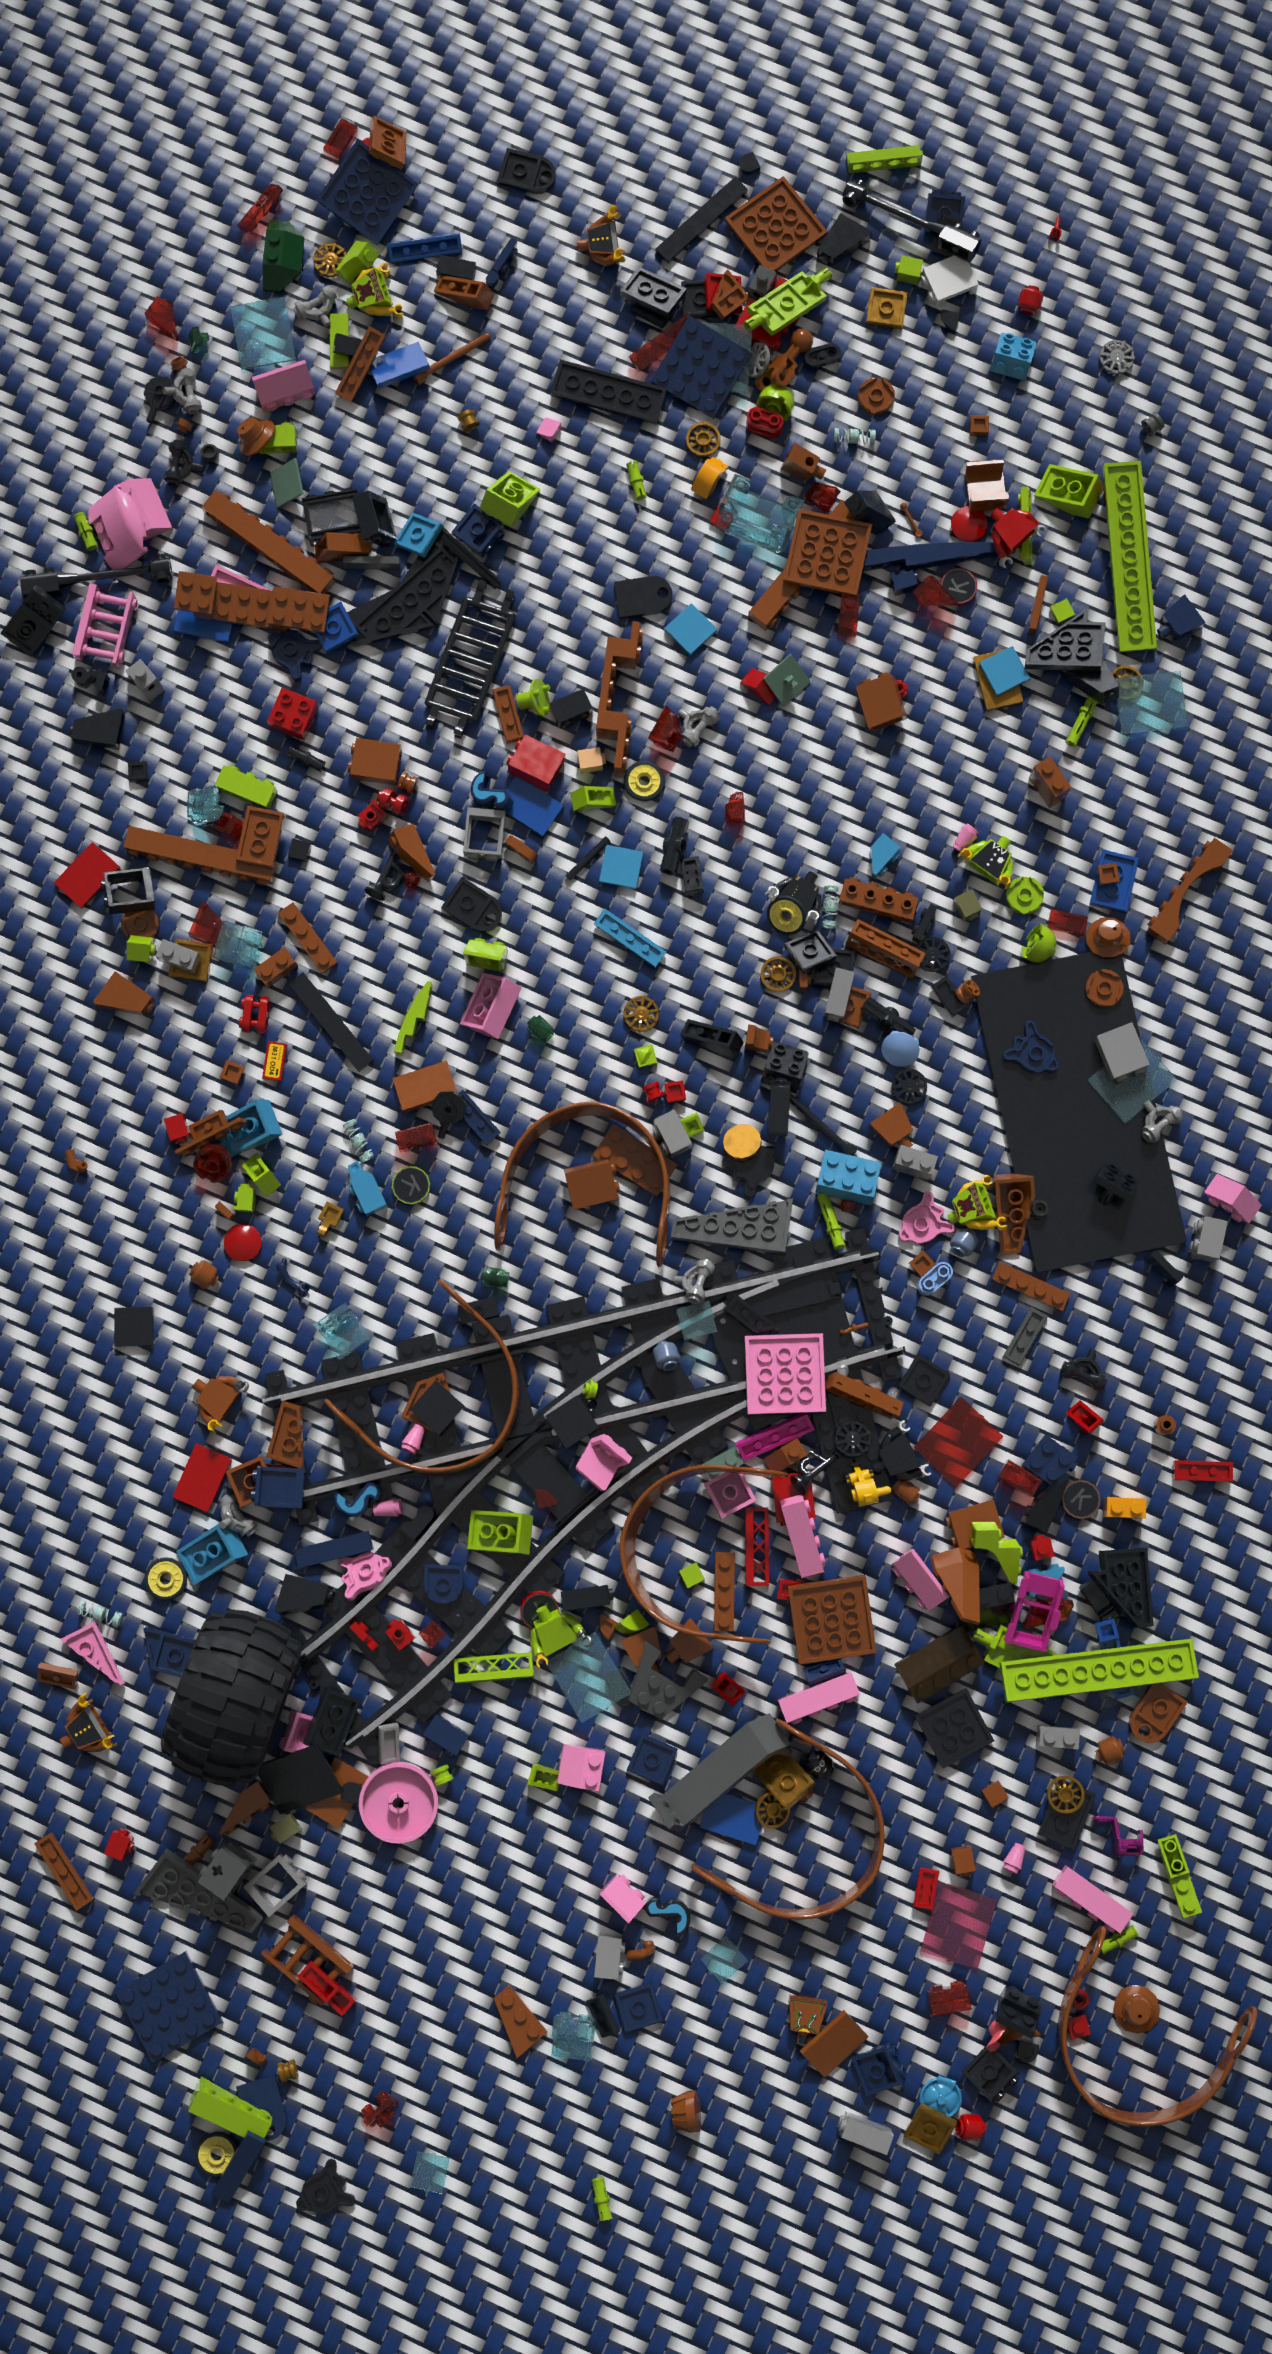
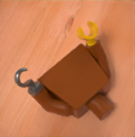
M219 1376L216 1379L211 1378L207 1384L197 1379L192 1386V1389L200 1393L196 1400L199 1403L197 1408L200 1416L207 1424L208 1429L216 1434L214 1431L215 1427L219 1426L222 1428L220 1423H222L242 1392L239 1390L244 1388L243 1392H246L249 1389L248 1382H242L232 1376Z

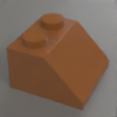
M262 1456L226 1471L240 1508L254 1503L251 1502L252 1490L256 1488V1482H253V1471L257 1470V1466L266 1467Z

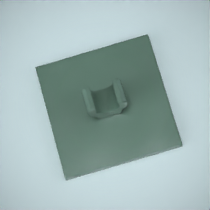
M296 458L270 472L277 508L304 494Z
M789 654L763 678L783 707L811 682L792 654Z

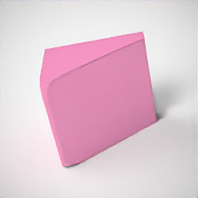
M545 417L536 434L553 442L562 428L561 423Z

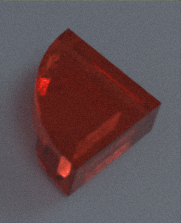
M542 1489L535 1490L539 1509L558 1505L555 1497L550 1492Z

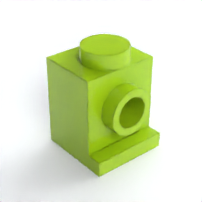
M240 1184V1187H238V1192H235L234 1203H237V1206H233L235 1212L254 1213L256 1190L251 1188L252 1185Z

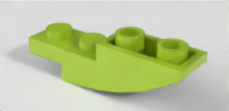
M1177 1835L1158 1839L1157 1842L1164 1868L1182 1919L1201 1914L1202 1910L1189 1876L1190 1872Z

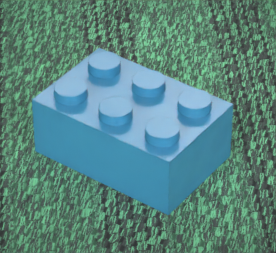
M825 1150L815 1193L826 1194L871 1206L875 1196L881 1162Z

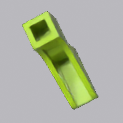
M972 1522L970 1541L974 1548L987 1549L993 1552L1009 1582L1017 1583L1018 1576L1021 1575L1019 1560L1023 1556V1549L1019 1546L1017 1540L1001 1539V1530L998 1529L995 1522Z

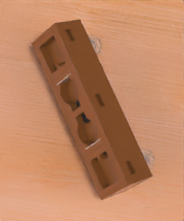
M840 1365L837 1372L828 1375L825 1385L826 1391L889 1419L900 1416L904 1402L898 1400L899 1390L897 1388L891 1387L887 1394H885L877 1387L864 1385V1382L861 1380L847 1377L849 1368L846 1365Z

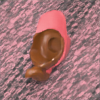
M995 2018L989 2026L992 2039L986 2048L988 2051L994 2052L1000 2045H1006L1007 2042L1017 2040L1024 2035L995 2022ZM1036 2030L1035 2035L1033 2037L1041 2036V2034Z

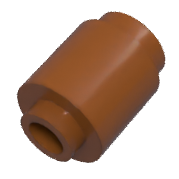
M1169 1415L1160 1416L1154 1421V1430L1159 1435L1171 1434L1176 1428V1422ZM1165 1421L1168 1423V1428L1163 1426Z
M898 1479L891 1487L894 1494L906 1504L910 1502L914 1504L920 1497L918 1493L920 1489L909 1480Z

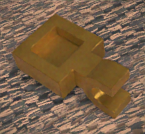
M328 1201L326 1202L318 1217L319 1220L323 1221L317 1231L319 1236L325 1238L330 1225L336 1228L344 1213V1209Z

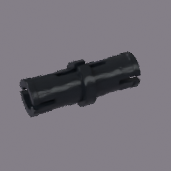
M291 745L287 753L288 757L301 762V765H307L320 773L326 764V761L311 755V752H305L294 745Z

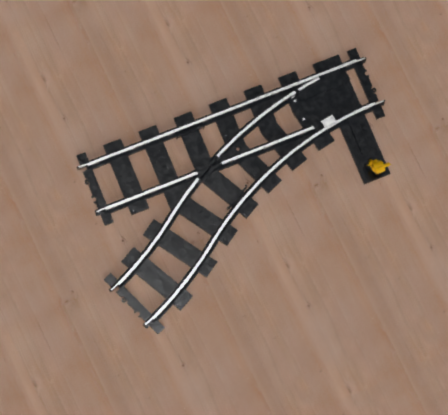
M860 1228L845 1232L849 1247L847 1252L831 1255L827 1237L787 1246L785 1254L771 1253L775 1269L741 1278L737 1276L734 1260L713 1264L715 1266L714 1273L708 1276L703 1284V1290L705 1291L704 1302L699 1304L690 1303L686 1298L685 1291L663 1296L659 1278L621 1287L626 1306L588 1315L585 1299L582 1296L546 1305L551 1322L549 1325L513 1333L509 1315L486 1320L506 1345L515 1364L519 1383V1403L513 1427L503 1445L491 1457L471 1468L447 1474H428L412 1471L395 1463L386 1465L384 1457L373 1450L333 1412L347 1475L310 1483L304 1458L303 1469L306 1471L303 1509H296L299 1525L319 1521L315 1502L334 1497L336 1491L341 1495L352 1493L354 1500L367 1483H377L382 1489V1495L376 1502L372 1498L369 1499V1508H373L374 1504L393 1498L390 1483L426 1474L428 1475L436 1509L433 1520L415 1541L398 1527L374 1553L381 1557H388L392 1562L391 1568L376 1588L361 1592L354 1600L349 1601L345 1597L347 1585L344 1583L335 1591L334 1599L329 1603V1607L324 1608L333 1618L327 1625L308 1640L297 1624L289 1629L291 1630L290 1637L301 1642V1656L303 1655L308 1659L301 1667L309 1677L315 1678L309 1682V1686L311 1689H316L320 1685L319 1692L321 1695L324 1687L346 1694L319 1657V1654L345 1633L398 1692L395 1697L366 1720L363 1719L357 1710L344 1746L351 1749L357 1745L369 1763L372 1764L379 1759L378 1738L376 1737L378 1735L377 1726L393 1723L410 1708L423 1722L432 1716L454 1696L441 1682L454 1668V1659L464 1658L472 1649L480 1656L494 1655L514 1633L500 1618L524 1589L529 1594L534 1591L548 1592L564 1575V1572L551 1559L573 1537L586 1551L615 1526L603 1510L627 1490L633 1499L637 1501L651 1485L665 1476L659 1466L685 1449L694 1465H697L729 1445L719 1429L746 1414L755 1431L790 1415V1413H747L745 1336L758 1335L723 1308L734 1293L780 1328L776 1335L823 1333L825 1385L828 1375L835 1372L851 1379L863 1381L861 1368L879 1364L883 1382L902 1378L897 1356L905 1353V1346L891 1350L885 1348V1345L893 1344L891 1331L885 1327L890 1326L893 1319L890 1316L883 1318L886 1312L881 1296L883 1287L876 1288L874 1286V1281L880 1279V1276L876 1275L873 1262L880 1260L881 1252L877 1249H869L865 1229ZM853 1269L856 1274L873 1341V1346L856 1350L851 1332L845 1335L839 1333L841 1329L846 1330L850 1326L836 1273ZM480 1322L472 1323L475 1343L438 1351L434 1333L396 1342L401 1361L365 1370L363 1369L359 1351L321 1360L325 1379L288 1388L284 1370L267 1373L265 1378L269 1395L263 1396L260 1402L264 1404L279 1400L281 1403L286 1401L295 1405H301L330 1398L333 1404L382 1449L368 1388L405 1379L410 1398L417 1382L444 1373V1369L469 1363V1367L473 1368V1366L481 1364L499 1437L511 1409L512 1378L507 1359L500 1345ZM630 1324L635 1344L601 1365L593 1333ZM710 1324L716 1350L731 1380L695 1389L680 1362L675 1369L664 1371L656 1366L652 1351L661 1341L675 1344L677 1340ZM556 1343L567 1390L533 1416L519 1355L524 1353L529 1355L530 1352L527 1349ZM640 1363L643 1378L655 1399L615 1408L609 1400L606 1384ZM593 1380L598 1384L595 1398L586 1399L585 1394L582 1393L584 1383ZM825 1390L826 1412H811L822 1456L827 1458L834 1452L839 1455V1459H836L826 1468L836 1513L894 1500L887 1471L884 1470L877 1474L872 1463L882 1458L879 1454L881 1449L871 1410ZM576 1395L580 1397L599 1426L598 1429L588 1435L590 1440L602 1434L608 1435L632 1457L629 1464L617 1469L616 1476L612 1478L606 1490H597L591 1496L589 1495L595 1491L596 1486L593 1485L592 1489L586 1493L544 1446L561 1441L545 1416ZM590 1401H593L595 1403V1407L593 1409L588 1407V1403ZM280 1407L273 1408L275 1421L277 1420ZM666 1416L676 1433L647 1452L628 1425ZM454 1418L440 1435L425 1429L421 1442L423 1456L404 1460L403 1462L428 1468L458 1465L484 1453L496 1442L498 1437L461 1446ZM851 1420L864 1424L871 1434L869 1449L863 1455L854 1458L841 1454L834 1442V1436L838 1427ZM851 1424L846 1425L849 1432L851 1431ZM854 1425V1431H857L860 1426ZM843 1428L839 1432L845 1435L847 1434ZM863 1428L859 1432V1435L866 1433ZM838 1436V1442L845 1440L844 1437ZM868 1436L862 1437L861 1440L868 1442ZM846 1443L839 1445L842 1450L845 1448ZM859 1443V1445H860V1446L862 1447V1449L864 1450L865 1447H866V1444ZM857 1446L855 1447V1454L861 1452ZM848 1447L846 1452L852 1454V1447ZM509 1464L557 1518L548 1527L553 1528L559 1522L561 1524L538 1547L531 1542L529 1555L484 1551L510 1575V1578L486 1606L464 1586L462 1593L454 1602L449 1604L433 1602L424 1591L425 1564H441L428 1553L429 1549L452 1522L468 1536L471 1510L499 1512L479 1492ZM400 1581L458 1635L429 1666L426 1665L409 1644L399 1651L385 1633L390 1622L376 1607ZM355 1621L358 1623L362 1621L369 1628L368 1634L379 1644L374 1651L351 1630L350 1626Z

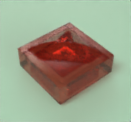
M434 1620L418 1633L430 1648H433L446 1635Z

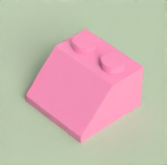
M563 1744L557 1783L580 1789L599 1791L605 1751Z
M616 1874L603 1887L600 1895L629 1923L645 1905L643 1900L645 1896L638 1889L634 1891L629 1886L631 1882L626 1876Z

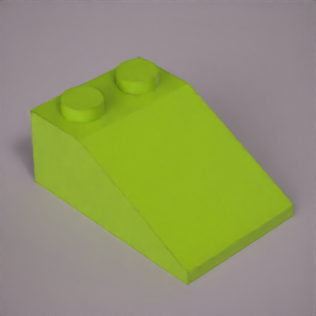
M1049 464L1034 497L1072 515L1090 518L1104 489V485L1098 474Z
M508 471L486 489L479 509L483 510L487 515L499 519L503 524L513 526L538 495L540 488Z
M475 938V940H469L463 951V956L467 966L504 972L508 948L501 942L495 941L491 944L486 943L484 939Z
M471 1510L467 1549L529 1555L533 1516L523 1513Z

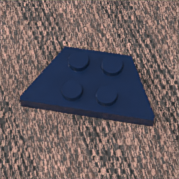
M144 1626L143 1631L146 1637L151 1670L181 1677L196 1640Z

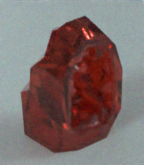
M735 792L730 795L729 802L725 805L726 823L745 822L743 792Z

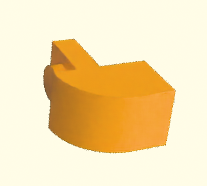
M714 457L707 459L699 470L691 490L707 499L714 492L718 480L726 473L728 465Z

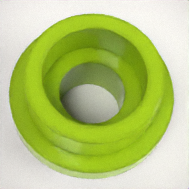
M593 1380L584 1383L582 1393L585 1394L586 1399L595 1398L598 1384Z

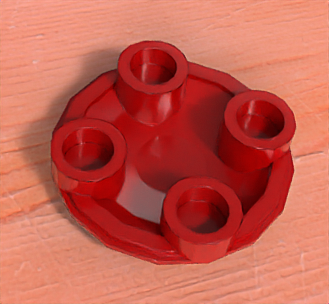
M969 506L962 507L953 514L950 527L951 532L962 541L976 542L986 533L988 527L987 518L982 511H970Z
M240 1223L227 1231L224 1237V1248L232 1259L248 1261L260 1253L262 1239L255 1227Z

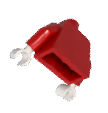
M997 508L990 515L996 522L992 529V540L997 555L1000 558L999 565L1006 568L1004 564L1006 560L1012 565L1013 560L1007 557V554L1011 555L1032 534L1035 537H1041L1038 532L1039 529L1040 531L1046 530L1045 526L1039 525V522L1030 512L1010 509L1004 514Z

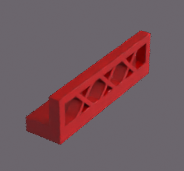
M745 1507L746 1586H769L768 1507ZM753 1511H764V1521L760 1525L753 1520ZM753 1523L757 1526V1528L754 1531ZM758 1529L765 1535V1539L759 1545L754 1541V1533ZM764 1542H765V1551L761 1548V1546L764 1544ZM758 1549L765 1554V1559L760 1564L754 1560V1553ZM764 1562H765V1570L761 1567V1565H762ZM758 1568L765 1573V1582H754V1573Z

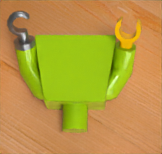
M542 1606L536 1610L539 1619L533 1622L535 1628L531 1631L530 1645L534 1656L537 1657L536 1664L539 1669L540 1665L538 1663L540 1660L546 1661L548 1666V1660L543 1657V1654L548 1656L578 1640V1638H582V1640L589 1638L590 1642L584 1645V1647L592 1645V1638L585 1635L586 1631L577 1618L566 1612L560 1613L558 1609L549 1612L547 1606Z

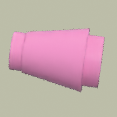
M966 824L965 827L962 826L953 847L961 852L977 838L979 832L969 824Z
M415 1424L402 1441L403 1445L401 1448L415 1455L420 1449L425 1428Z
M394 1497L374 1504V1515L398 1517L399 1514H403L401 1499Z
M1015 1843L1003 1861V1869L1018 1874V1871H1021L1026 1847Z

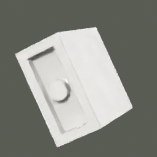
M956 256L923 268L922 276H920L922 285L928 289V298L931 303H934L936 308L940 306L941 302L967 291L969 294L977 292L979 285L969 262Z

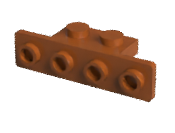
M218 1110L189 1125L188 1127L194 1141L176 1149L175 1153L184 1157L190 1156L194 1153V1150L209 1146L211 1141L215 1139L221 1140L227 1136V1133L241 1130L243 1128L242 1125L246 1124L247 1120L237 1118L228 1123L224 1111Z

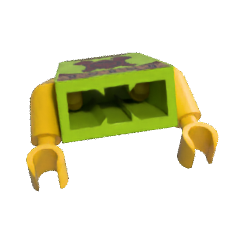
M382 263L380 268L373 267L362 270L351 286L354 295L346 299L351 309L358 306L360 310L369 315L391 316L393 314L398 319L403 317V313L396 312V310H402L400 304L391 308L393 303L385 282V278L390 276V269L384 270L388 268L387 263Z
M989 1175L983 1176L982 1181L976 1180L962 1186L952 1201L955 1211L948 1214L952 1224L959 1222L969 1229L978 1230L994 1229V1227L1001 1231L1007 1229V1225L1001 1226L999 1224L1000 1222H1006L1005 1217H999L997 1221L993 1220L996 1216L987 1190L994 1187V1182L986 1183L991 1180Z

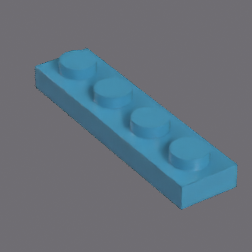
M606 909L602 911L594 922V926L654 968L658 966L667 951Z

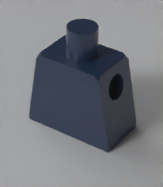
M1184 594L1163 614L1161 618L1163 626L1157 629V633L1162 639L1171 635L1177 641L1201 630L1206 622Z

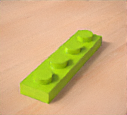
M1021 487V494H1018V503L1021 505L1022 511L1032 514V493L1029 487ZM1032 535L1022 544V548H1019V558L1023 560L1025 565H1032Z

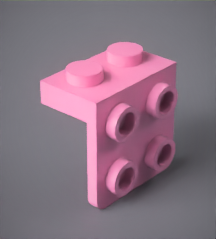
M602 1434L591 1438L576 1465V1470L600 1491H604L607 1489L617 1469L629 1464L632 1457L624 1448L619 1447L610 1436Z

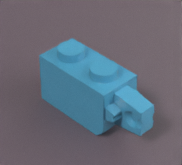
M358 1161L348 1165L351 1177V1185L348 1187L353 1196L357 1195L359 1202L356 1204L360 1213L364 1212L366 1216H369L388 1207L372 1173L365 1172Z

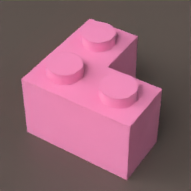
M1216 1174L1204 1192L1209 1197L1208 1201L1216 1207L1221 1205L1232 1214L1231 1217L1237 1222L1244 1221L1249 1224L1262 1206L1244 1185L1219 1174Z

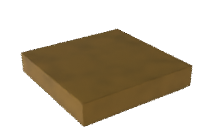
M871 287L866 325L902 330L908 292Z
M175 939V944L198 952L201 959L195 974L170 965L169 977L207 982L213 944Z
M920 2103L903 2136L940 2154L957 2125V2120Z

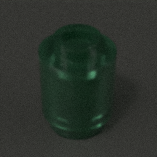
M534 1015L527 1022L529 1025L527 1029L539 1041L546 1043L555 1034V1031L552 1030L553 1027L540 1015L537 1017Z
M487 1266L486 1270H482L481 1281H484L485 1286L502 1289V1287L508 1286L510 1272H505V1269Z

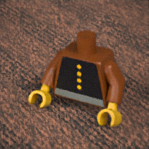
M615 205L610 206L608 213L586 229L587 239L577 240L578 252L589 250L590 260L605 267L617 262L624 263L626 261V258L622 256L626 252L618 246L615 220L613 221V218L619 219L621 217V213H615L619 209Z
M84 1693L78 1698L67 1717L65 1728L69 1734L60 1739L63 1747L67 1749L75 1744L79 1750L101 1752L117 1746V1743L113 1744L111 1742V1738L114 1735L109 1733L93 1704H90L93 1700L87 1701L85 1699L87 1693Z

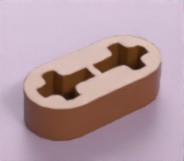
M512 835L504 842L507 847L532 864L538 857L535 851Z

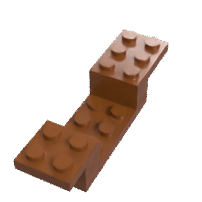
M179 571L174 610L192 612L195 618L287 632L288 628L324 633L330 595L273 586V591L217 582V577Z
M635 621L632 623L630 639L608 637L596 724V736L598 739L617 741L614 763V777L622 778V772L626 773L627 756L625 754H629L630 738H627V736H631L632 720L629 719V713L611 711L612 699H609V697H613L614 681L612 679L616 678L617 668L636 670V664H640L641 647L639 646L643 644V629L640 628V622Z

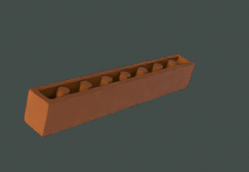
M215 490L202 506L204 514L309 591L326 594L334 585L335 579L331 570L326 567L324 569L320 567L316 559L311 556L309 558L305 556L301 548L290 545L286 537L283 535L278 536L274 533L275 531L268 524L264 526L259 522L260 519L252 513L250 515L246 513L242 505L231 502V498L224 492L220 494Z
M841 500L829 514L859 521L852 516L844 504V500ZM785 569L760 597L748 614V618L765 631L777 623L779 614H784L790 606L789 602L792 599L796 600L801 593L800 589L803 587L783 582Z
M133 826L128 827L123 847L128 852V855L134 857L143 855L146 856V859L152 861L161 859L170 865L179 863L183 864V867L187 869L201 868V871L212 874V871L227 878H230L232 875L238 877L241 881L249 882V880H254L257 884L267 886V884L273 885L278 866L276 859L274 869L239 863L235 861L238 850Z

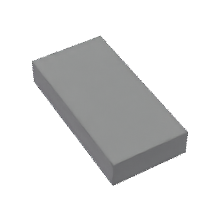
M397 1722L378 1726L379 1763L381 1765L400 1761L399 1725Z

